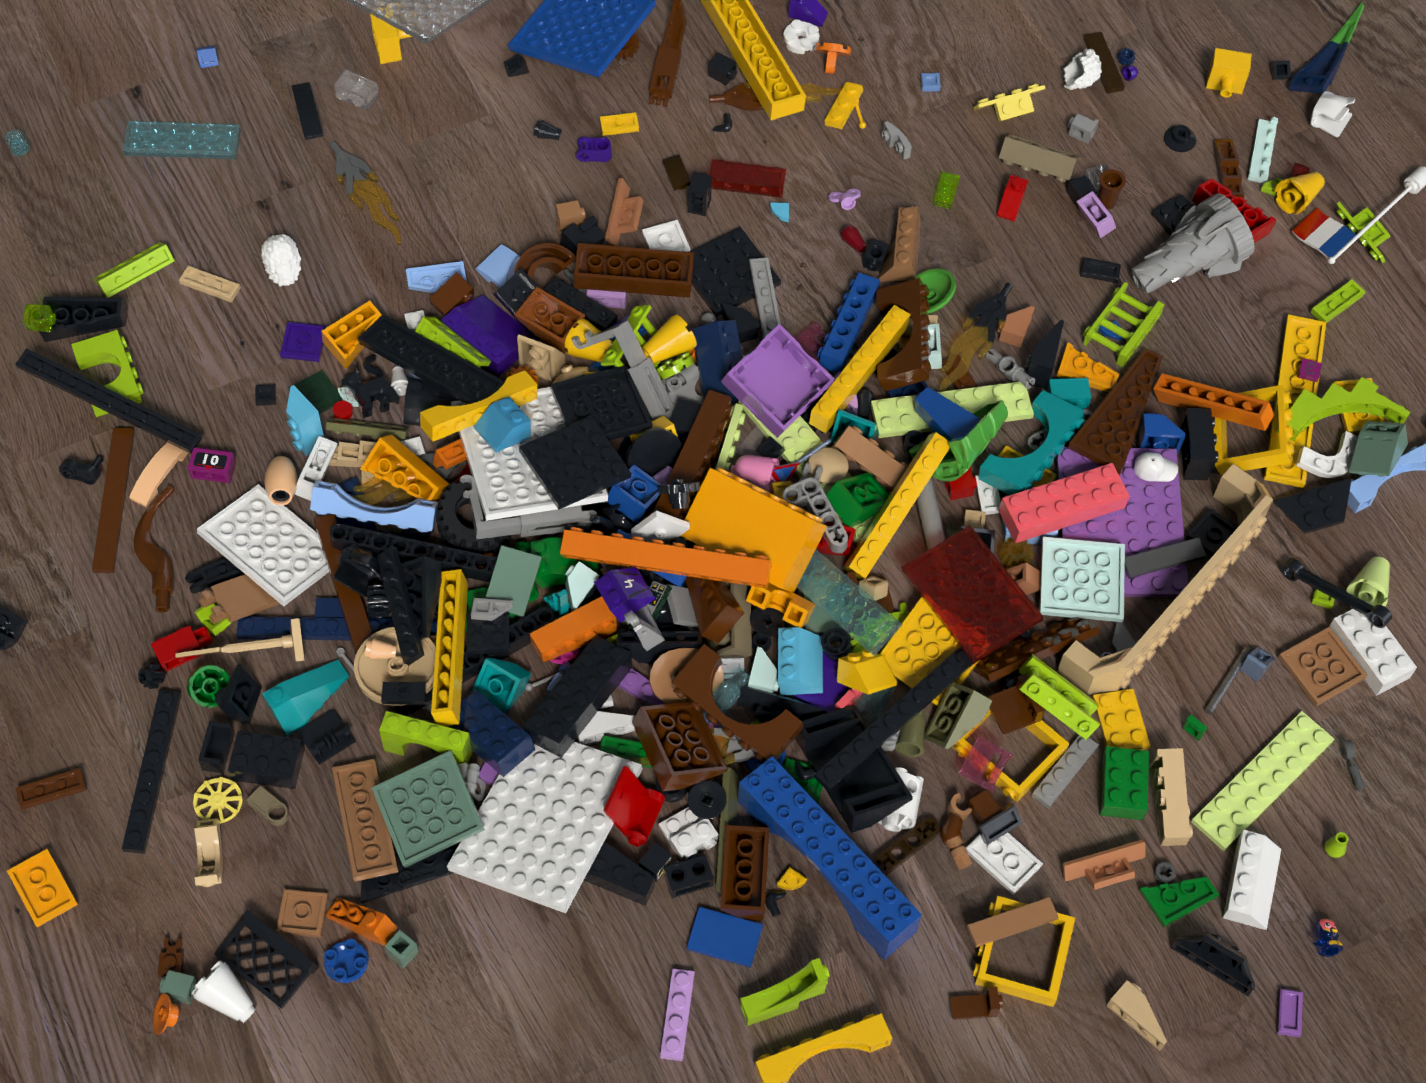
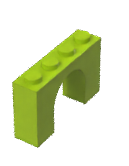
M118 330L71 344L80 370L103 363L117 365L121 368L119 376L113 382L104 385V387L138 404L142 403L140 395L144 394L141 384L135 382L138 375L135 367L131 368L129 365L133 361L130 352H125L124 348H127L124 336H119ZM92 405L96 417L108 414V412Z
M386 711L379 729L384 751L405 756L409 743H416L430 747L441 755L451 750L457 764L467 763L469 765L472 748L468 732Z

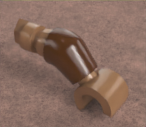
M957 793L946 807L948 817L941 827L940 833L943 844L947 845L948 849H952L950 852L952 858L955 860L958 869L962 870L972 865L965 846H962L961 829L963 820L967 819L973 809L968 808L965 811L958 809L956 804L960 801L961 794Z

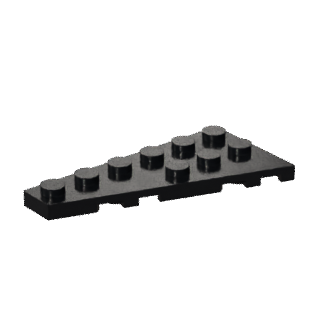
M392 840L398 872L362 880L361 903L453 874L454 872L448 871L447 865L460 842L405 868L401 863Z

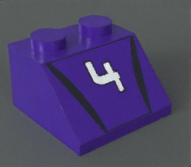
M637 568L610 570L594 582L608 608L620 622L626 620L624 614L632 610L636 613L656 599Z

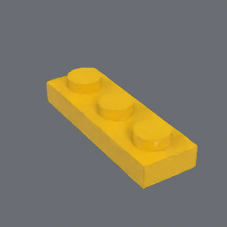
M846 81L824 120L826 126L843 129L863 92V85Z

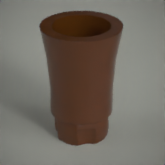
M1114 169L1103 171L1099 177L1097 197L1107 210L1113 209L1126 183L1125 176L1120 171Z

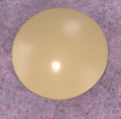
M834 448L820 449L810 457L808 464H811L809 474L815 477L818 466L823 468L820 482L826 483L829 486H833L837 481L842 480L848 472L846 457Z

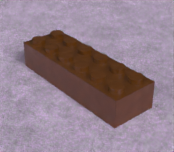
M578 243L574 271V288L690 298L694 252Z

